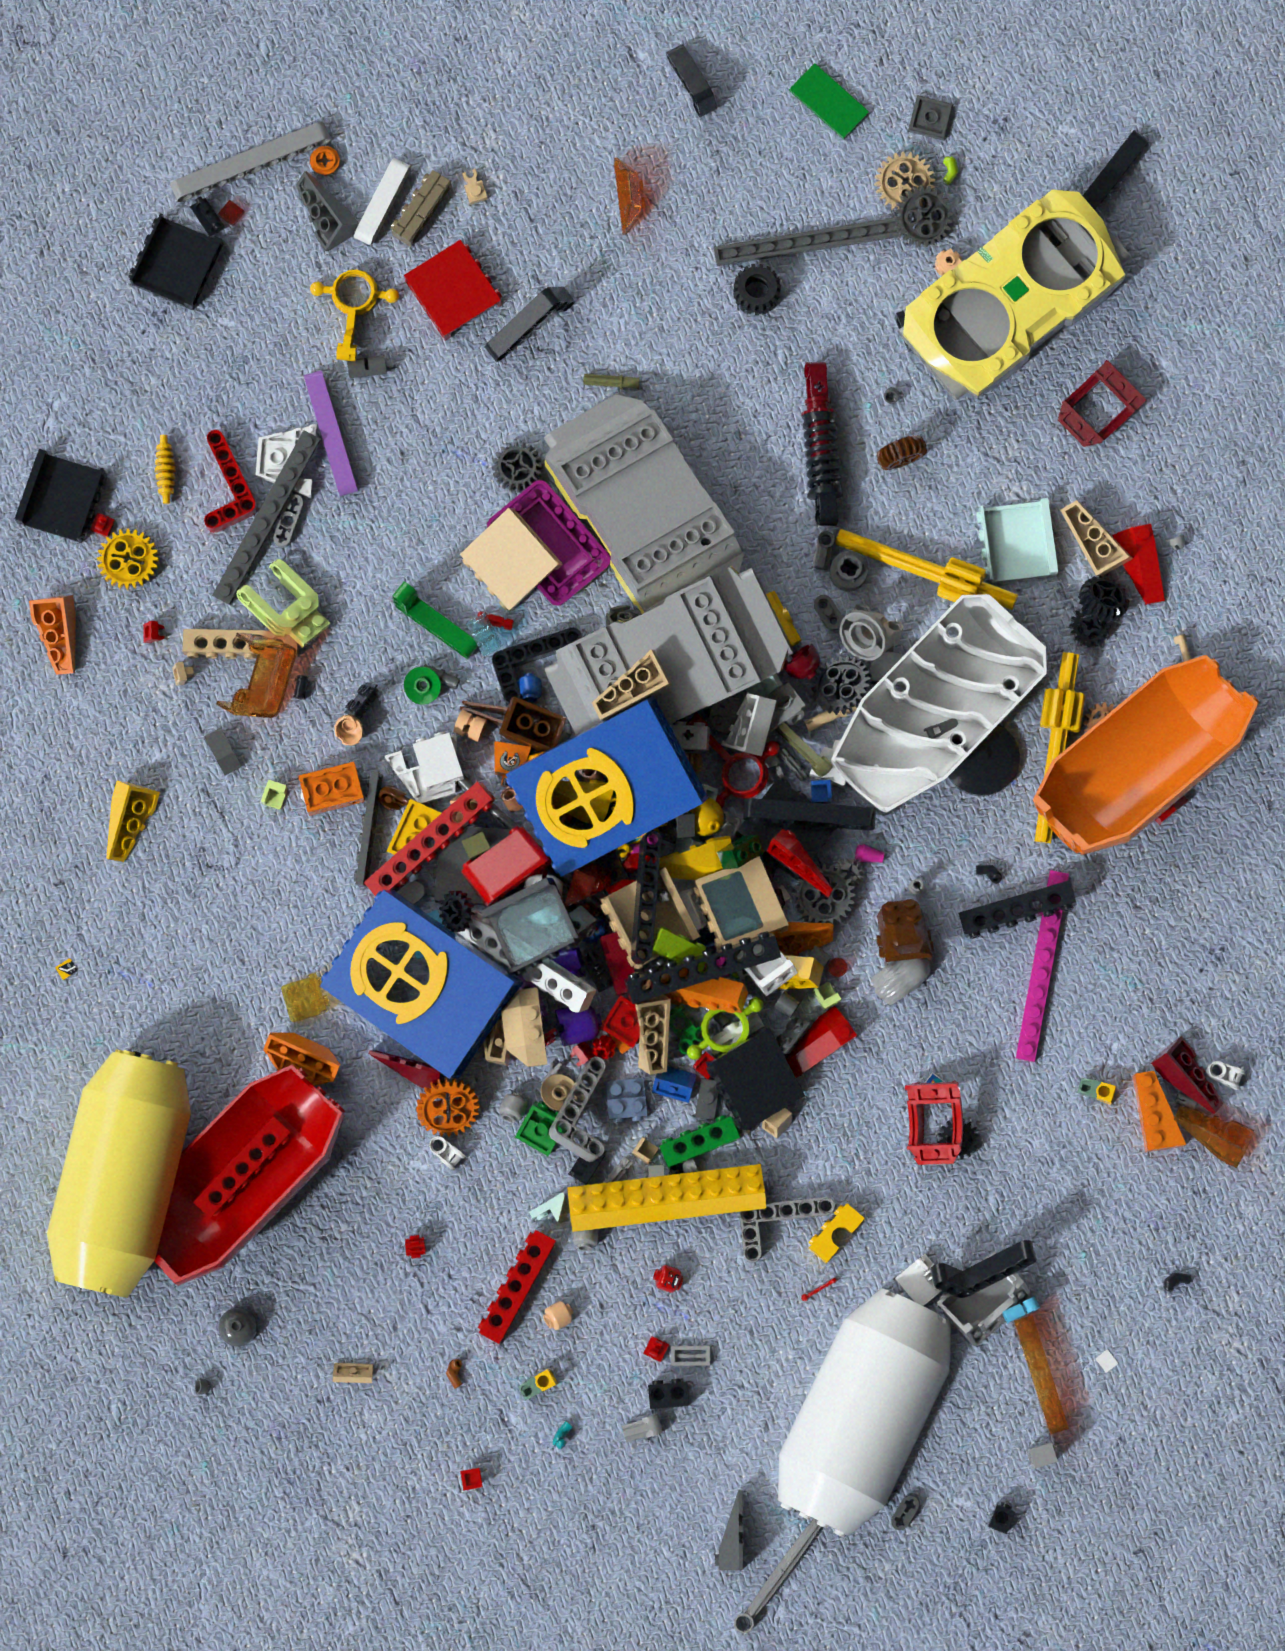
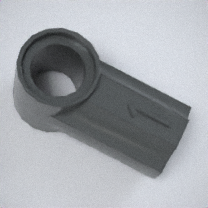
M823 531L818 536L812 564L813 568L820 570L829 569L835 541L834 535L829 531ZM827 536L831 539V543L824 545L820 541L821 538Z

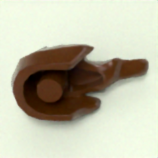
M384 786L380 789L378 795L380 804L389 810H400L401 807L398 804L407 806L410 799L405 797V792L395 788V786Z

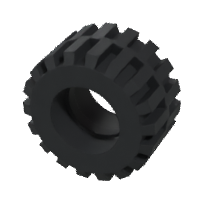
M751 264V268L746 266L744 271L740 270L738 277L735 278L733 290L737 306L740 305L742 311L746 309L747 314L750 315L751 312L759 315V312L766 314L767 310H773L774 305L776 306L781 291L780 279L776 277L777 273L775 271L771 272L769 266L764 268L763 264H759V267ZM752 282H761L767 286L768 292L766 295L756 298L747 293L746 287Z

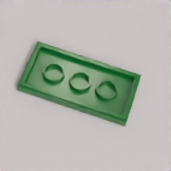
M815 63L789 89L798 100L843 140L869 114L865 107Z

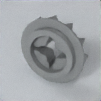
M848 858L839 861L834 871L841 868L840 874L842 875L844 870L847 871L852 866V873L857 876H850L848 878L852 879L849 886H859L864 878V869L861 863L855 859Z

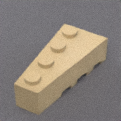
M1076 500L1060 510L1096 576H1104L1133 559L1081 502Z
M651 649L643 658L638 660L633 667L592 702L600 720L605 721L672 685L655 650Z

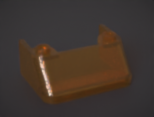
M237 632L236 637L247 642L249 650L254 654H258L248 689L241 688L237 690L232 702L217 701L216 705L233 715L274 718L281 710L297 651L289 644L262 635Z

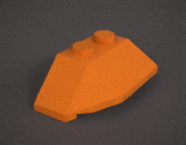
M270 1032L263 1049L277 1071L293 1065L297 1070L302 1068L308 1074L306 1079L313 1086L334 1082L341 1065L329 1048L296 1033Z

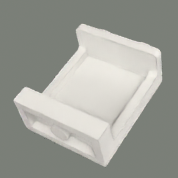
M439 732L433 738H420L413 744L427 791L464 779L449 733Z
M757 944L753 948L754 954H758L762 950L761 944ZM741 950V952L736 956L738 960L743 957V951H742V950ZM781 951V958L744 969L766 996L797 974L792 962L787 960Z

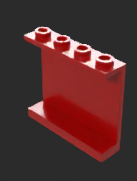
M458 240L403 275L406 284L445 341L451 338L453 331L494 305L502 306L501 299L503 297L497 288L493 289L491 278L487 273L483 274L480 262L477 258L473 259L470 254L472 253L467 243L463 244L461 240Z

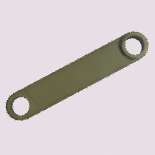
M785 723L775 729L812 765L813 771L819 777H823L833 768L831 762L824 756L820 757Z

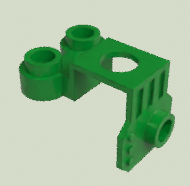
M677 1005L670 1011L669 1026L681 1040L678 1044L679 1051L687 1054V1050L682 1048L684 1043H689L691 1046L694 1045L693 1040L702 1042L704 1038L697 1036L701 1026L696 1028L682 1012L681 1009L684 1006L679 1008ZM677 1017H681L685 1021V1025L681 1029L674 1026V1020Z

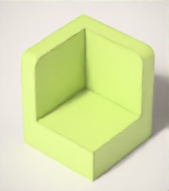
M268 780L261 799L262 804L280 810L288 791L287 786Z
M830 982L812 990L824 1011L841 1002L839 994L834 991Z

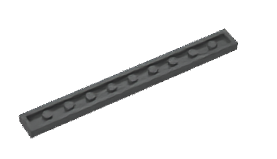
M888 218L714 246L713 249L716 266H723L898 238L902 234H898L900 227H894L898 220Z
M303 430L212 594L213 597L228 605L231 604L319 445L320 438Z

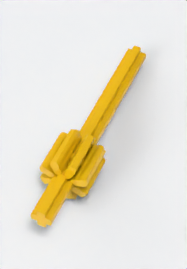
M844 529L839 530L835 540L838 546L940 583L937 590L938 596L952 602H956L962 595L989 594L1002 607L1013 610L1018 599V594L984 582L986 569L955 557H951L946 567Z
M1062 653L1058 686L1055 689H1045L1040 726L1049 728L1051 732L1044 776L1052 760L1066 749L1068 732H1080L1085 694L1074 691L1079 654ZM1039 812L1034 841L1051 844L1053 831Z

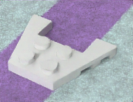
M317 424L296 428L284 433L279 432L259 437L256 476L274 483L303 430L317 436ZM300 478L293 491L306 497H311L312 479Z
M453 734L450 737L457 755V736ZM401 751L385 755L386 761L415 801L426 804L456 794V782L427 791L420 766L407 769Z

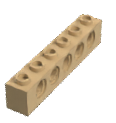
M183 629L182 651L188 658H199L200 655L210 659H216L218 656H225L227 659H236L237 656H244L245 659L263 657L266 660H274L275 657H282L283 660H294V657H299V644L290 635L276 636L271 631ZM200 641H207V646L199 648L198 644ZM220 641L227 642L226 647L223 649L218 648L217 644ZM239 641L246 642L243 649L236 648V644ZM262 641L265 643L264 648H255L257 642ZM277 642L284 643V647L280 650H276L274 645Z

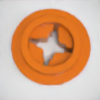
M318 147L310 156L312 170L318 175L326 176L327 174L334 173L339 167V155L332 147ZM324 154L327 160H330V162H327L326 167L320 162L323 160Z

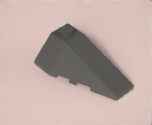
M304 171L296 187L303 205L308 208L310 214L308 218L310 222H313L316 229L314 232L316 239L325 251H329L350 238L359 223L349 209L311 174Z
M742 1490L737 1492L719 1547V1554H715V1566H719V1570H743Z

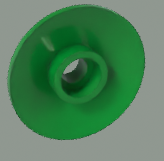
M424 666L416 667L406 675L404 691L412 702L421 705L429 704L439 696L441 681L437 673L431 668ZM423 681L427 683L426 688L421 686Z

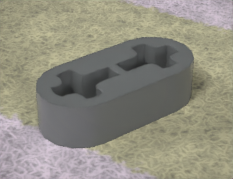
M906 1496L902 1499L891 1518V1525L894 1529L904 1530L909 1525L919 1508V1501L916 1497ZM913 1499L915 1508H910L906 1513L904 1511L907 1507L905 1501ZM904 1513L905 1517L903 1521L905 1522V1525H900L899 1527H897V1522L895 1521V1518H900L901 1515Z

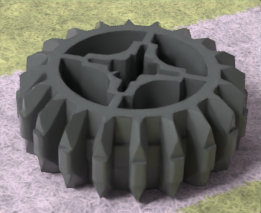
M515 442V447L508 443L507 450L505 447H501L502 453L496 452L497 458L493 459V463L496 465L492 466V470L496 472L493 473V477L498 478L497 484L503 483V489L509 486V492L516 488V492L520 493V488L523 487V490H525L527 485L530 486L533 483L532 481L539 480L536 476H542L540 469H543V465L539 464L542 459L541 457H536L538 451L532 452V446L525 449L526 443H522L521 447H519L518 442ZM517 454L514 460L507 459L509 456ZM524 456L531 460L533 468H529L528 465L523 463ZM519 460H520V468H521V469L516 470V473H515L514 465L516 466V464H519ZM502 466L512 472L511 479L503 474ZM530 474L527 478L517 481L520 475Z

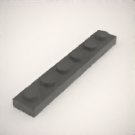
M371 771V776H368L367 779L369 790L368 795L364 799L366 812L362 815L363 833L359 835L361 848L356 856L358 869L354 872V882L362 888H367L364 882L369 878L379 808L378 795L383 775L375 771Z

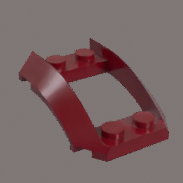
M1106 360L1098 370L1062 402L1058 421L1083 447L1099 444L1116 431L1147 399L1124 377L1116 366ZM1102 381L1126 407L1106 427L1097 433L1073 407Z

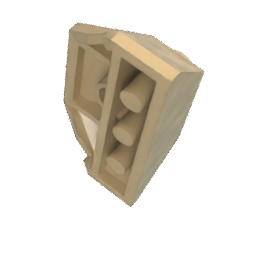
M538 988L518 990L501 1010L506 1050L527 1067L548 1065Z

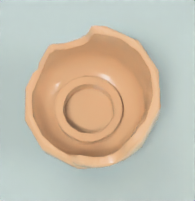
M350 714L338 718L334 726L335 736L344 745L353 746L359 743L363 737L362 722Z

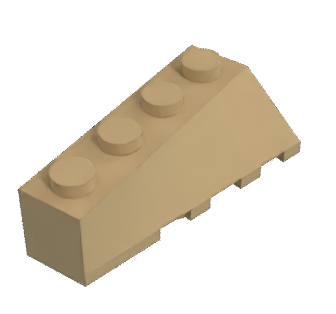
M665 995L635 1003L640 1027L638 1067L650 1075L667 1072L671 999Z

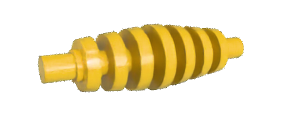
M160 435V444L156 446V450L159 451L156 452V458L158 459L155 460V473L158 474L155 476L156 480H159L157 487L160 488L158 493L163 497V504H170V496L174 494V489L171 487L175 485V482L172 480L175 479L174 472L176 467L172 466L175 464V461L172 459L174 456L173 452L170 451L172 450V445L168 443V435Z

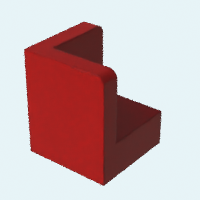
M705 1051L695 1062L693 1069L708 1080L711 1076L707 1072L706 1068L708 1066L706 1061H712L715 1058Z

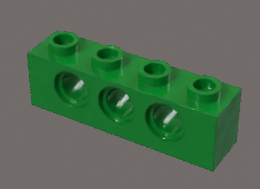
M723 1115L716 1118V1122L711 1125L706 1122L697 1126L698 1130L694 1132L687 1130L680 1133V1137L673 1140L670 1137L661 1141L662 1145L659 1148L668 1169L674 1165L677 1166L684 1163L690 1158H696L739 1140L740 1136L732 1117ZM718 1128L722 1131V1136L714 1138L711 1135V1131ZM702 1136L705 1140L704 1144L701 1146L695 1145L693 1142L694 1137ZM677 1144H685L687 1147L686 1151L678 1153L675 1150Z

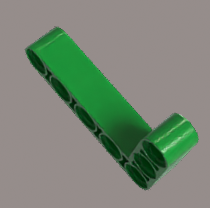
M405 581L402 582L392 595L394 606L464 658L469 659L480 645L473 637L419 599L417 591Z

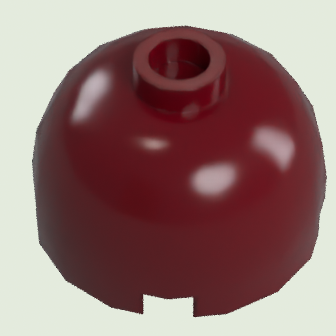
M813 644L810 646L805 645L791 655V661L785 660L783 669L794 679L807 678L809 680L817 674L816 670L820 665V655Z

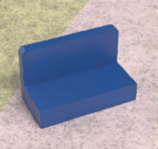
M667 1066V1072L656 1074L652 1093L689 1103L697 1075Z

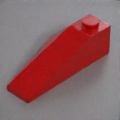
M1152 525L1135 526L1113 534L1112 536L1133 558L1123 564L1135 584L1134 586L1144 603L1148 605L1164 602L1165 598Z
M782 829L771 840L767 852L829 898L833 891L832 887L801 843L796 839L795 834L789 830L785 831Z
M833 1006L816 1019L786 1060L793 1074L798 1078L856 1039L857 1034L847 1019Z

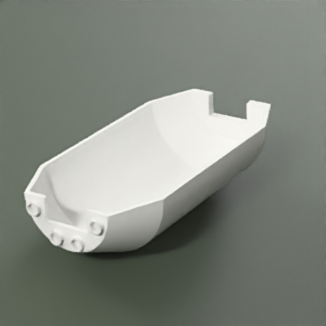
M883 1288L879 1289L843 1320L779 1453L778 1501L782 1502L781 1507L789 1511L794 1508L800 1511V1516L808 1520L812 1517L818 1520V1525L826 1529L830 1526L835 1529L833 1533L844 1538L845 1535L850 1536L886 1506L950 1372L951 1322L912 1300Z

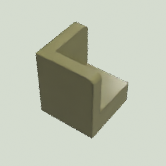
M483 831L462 841L469 859L472 860L477 859V855L490 849Z

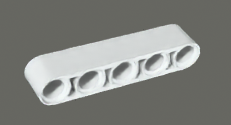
M396 158L391 160L355 231V239L370 246L373 245L409 175L411 165Z

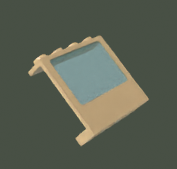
M760 856L739 868L721 870L695 880V885L692 889L696 899L699 898L702 903L700 909L703 916L707 915L709 920L707 926L710 933L714 932L716 939H714L717 949H721L720 946L727 943L737 944L740 939L750 937V939L758 937L757 934L768 931L771 933L779 930L780 933L788 931L789 924Z

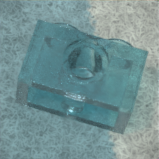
M485 612L466 622L484 657L503 646Z

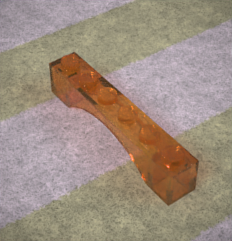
M1033 1315L1013 1321V1327L1033 1381L1048 1435L1069 1429Z

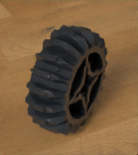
M1101 575L1099 577L1093 576L1091 579L1086 580L1080 588L1078 596L1080 599L1079 604L1083 605L1082 609L1088 611L1087 615L1091 614L1093 619L1098 618L1100 622L1105 620L1106 623L1120 620L1126 614L1130 601L1128 600L1129 595L1125 593L1126 589L1120 587L1121 584H1116L1115 579L1111 581L1108 576L1103 578Z

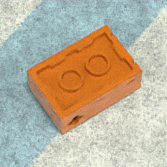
M355 762L298 776L301 783L300 796L306 804L309 816L364 802Z

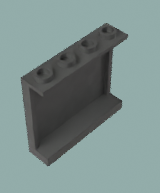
M445 824L442 827V833L447 835L449 827ZM466 826L464 827L465 832L459 837L454 836L447 848L437 851L435 860H438V864L433 869V878L436 879V886H432L431 897L434 898L435 903L445 900L444 894H448V891L462 890V893H467V898L472 899L470 904L485 905L461 873L462 865L470 860L462 845V841L483 831L491 849L510 835V829ZM504 895V897H503L502 899H500V897H499V900H498L497 902H499V901L505 899V895Z

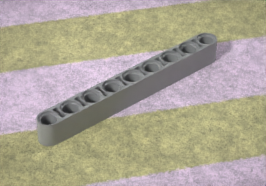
M318 122L171 182L170 186L176 201L184 202L329 143L331 138L324 122Z

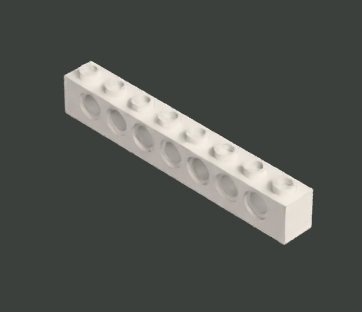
M477 910L472 911L475 915L471 916L473 923H469L470 928L458 933L465 940L473 942L480 950L488 952L496 961L503 962L511 969L490 919L483 918L482 914ZM506 929L503 930L518 965L524 963L525 960L528 961L542 954ZM549 958L543 960V964L536 968H532V966L527 968V972L522 974L526 981L533 982L541 991L548 992L554 996L553 998L556 1001L563 1002L569 1006L571 1011L577 1013L589 1008L596 992L595 988L553 960H549Z

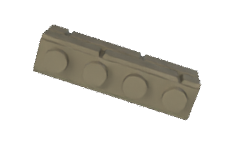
M434 170L430 174H425L421 182L423 183L420 189H415L411 196L412 201L410 204L404 205L401 211L402 216L399 220L395 219L391 225L393 237L410 247L452 187L449 179L441 176Z

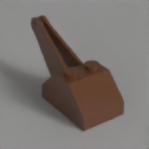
M516 697L511 698L508 707L462 700V704L467 707L505 715L503 721L470 708L460 707L459 709L460 711L470 712L474 716L483 717L487 721L501 726L499 734L518 745L530 746L532 750L541 752L548 751L557 746L567 718Z

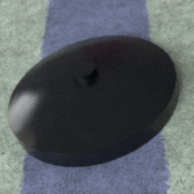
M998 724L948 776L949 780L959 790L973 796H990L1002 791L1013 781L1019 768L1020 753L1017 742L1006 728ZM952 739V742L954 744H961L959 740Z

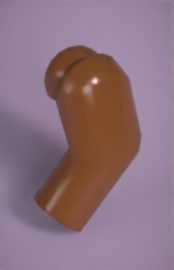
M459 1359L451 1360L446 1371V1376L454 1389L463 1384L458 1377L462 1367V1362Z

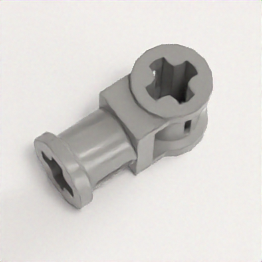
M723 811L725 821L720 830L716 832L714 838L730 836L733 839L737 830L742 825V821L738 817L730 816L727 811Z

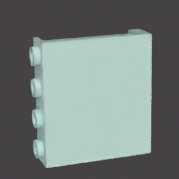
M1048 498L1032 503L983 508V505L980 506L979 512H976L977 523H981L982 530H979L980 542L983 541L984 548L981 549L982 560H986V567L984 569H986V578H988L989 584L1057 576L1058 566Z

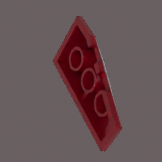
M1181 1035L1158 1054L1151 1064L1163 1079L1212 1114H1215L1223 1105V1102L1213 1084L1206 1080L1204 1076L1206 1071L1203 1066L1199 1067L1195 1057L1197 1055Z
M373 1049L369 1050V1055L421 1088L427 1087L430 1089V1083L432 1082L437 1085L438 1079L442 1083L444 1081L445 1075L428 1063Z

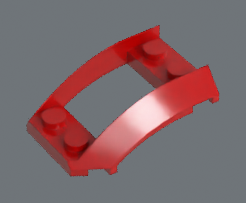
M954 1080L941 1083L916 1082L905 1085V1090L908 1093L907 1105L909 1113V1144L907 1150H910L915 1156L914 1160L918 1165L954 1164L961 1150L963 1138V1110L959 1083ZM951 1103L953 1115L952 1143L923 1144V1104Z

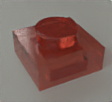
M229 199L218 213V216L234 227L245 211Z

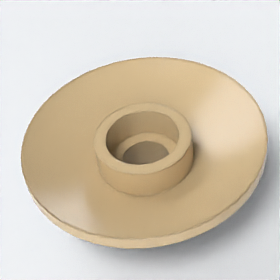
M554 1074L546 1078L541 1086V1097L544 1103L551 1109L560 1111L575 1082L562 1074ZM555 1093H559L561 1097H557Z

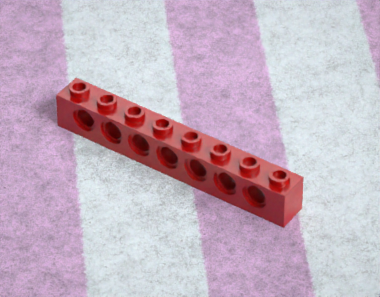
M477 781L364 882L365 885L375 896L379 891L395 890L398 886L401 888L409 881L407 878L411 874L416 875L423 869L422 865L426 861L429 863L437 856V851L447 848L454 836L459 837L465 832L464 827L469 823L471 825L480 818L478 815L481 812L490 810L494 806L493 802L496 798L482 782ZM473 799L478 803L475 810L470 807V802ZM458 812L463 814V820L460 823L456 820ZM445 824L449 827L447 835L442 833V827ZM430 837L435 840L432 848L427 843ZM415 850H419L421 853L418 860L413 856ZM402 862L406 864V871L404 873L399 869V865ZM387 875L392 877L390 885H387L385 882Z

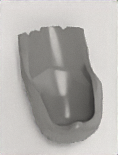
M927 958L891 962L871 978V982L874 983V988H876L875 993L881 999H884L887 1004L893 1005L921 986L929 976L930 963Z

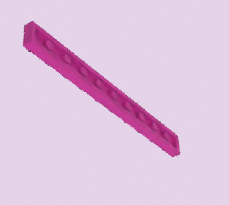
M1050 870L1047 887L1068 881L1069 874ZM1053 896L1050 899L1052 904H1058L1061 901L1059 896ZM1062 910L1056 911L1055 915L1050 917L1041 916L1015 1059L1035 1062Z

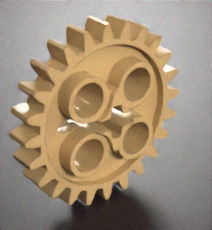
M902 151L900 157L897 153H894L893 159L890 156L886 158L888 163L885 161L881 163L883 168L878 167L877 171L880 174L875 175L874 178L879 181L875 182L874 186L879 187L876 193L882 194L879 200H886L884 206L890 203L891 210L895 207L899 209L896 202L902 203L900 199L901 193L908 190L912 193V187L917 189L919 187L914 183V178L921 179L922 185L920 186H924V189L926 186H931V190L935 188V186L930 185L935 182L934 178H930L934 171L928 172L930 164L924 166L925 159L919 161L918 154L915 158H912V152L905 156L904 151ZM899 166H906L908 173H902ZM893 179L896 182V187H890L887 180ZM906 179L908 181L907 184L902 185V182ZM923 198L919 201L921 207H923L922 202L925 203Z

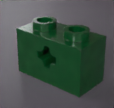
M758 835L742 836L719 850L717 854L725 870L743 866L764 853V849Z

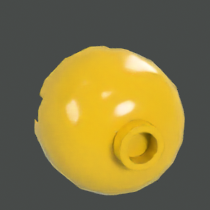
M710 797L703 804L689 810V812L695 813V834L699 836H711L720 830L723 825V810Z

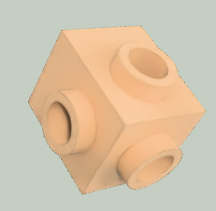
M951 248L947 251L943 250L936 256L935 270L940 276H943L949 270H953L962 262V257L958 252H953Z

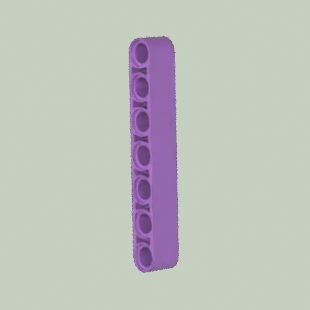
M322 370L303 375L339 496L357 492V486Z

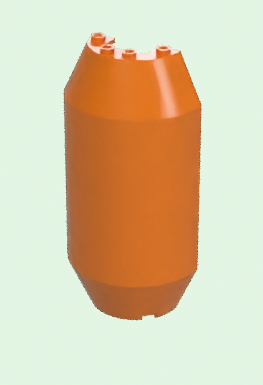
M1207 655L1163 668L1052 760L1033 798V803L1039 814L1048 822L1047 825L1064 844L1076 853L1080 852L1081 855L1128 843L1240 748L1258 708V699L1254 695H1249L1246 691L1238 692L1234 689L1235 687L1230 680H1225L1221 677L1219 663L1213 658L1210 659Z

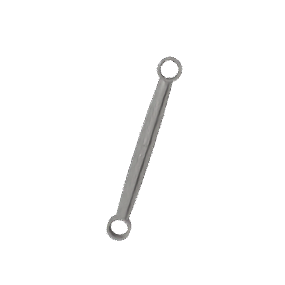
M812 1519L771 1573L746 1612L739 1614L735 1618L734 1627L738 1632L748 1633L752 1630L754 1618L791 1572L822 1527L817 1524L818 1520ZM741 1616H746L751 1621V1626L746 1631H742L737 1627V1620Z

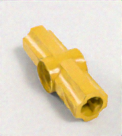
M775 591L767 593L766 596L776 612L791 647L801 642V638L792 624L793 620L788 610L783 607Z

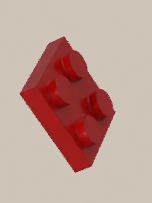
M620 995L600 1029L632 1049L640 1038L636 1005Z

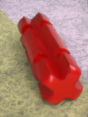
M479 611L477 615V622L483 624L486 622L490 626L504 627L505 630L511 631L514 625V621L507 618L505 620L504 617L497 615H487L486 612Z

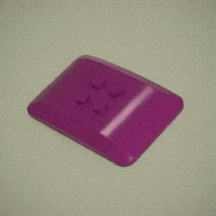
M537 480L487 522L488 528L508 508H514L562 562L563 565L559 569H554L536 586L552 605H563L610 565L611 559L606 550L545 481Z

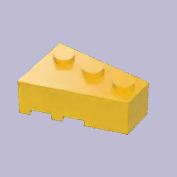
M784 955L787 960L792 962L797 974L776 990L819 988L824 967L816 958Z

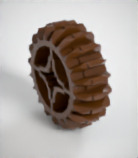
M913 435L885 445L877 452L878 464L883 470H892L919 460L927 453L925 440L920 435Z

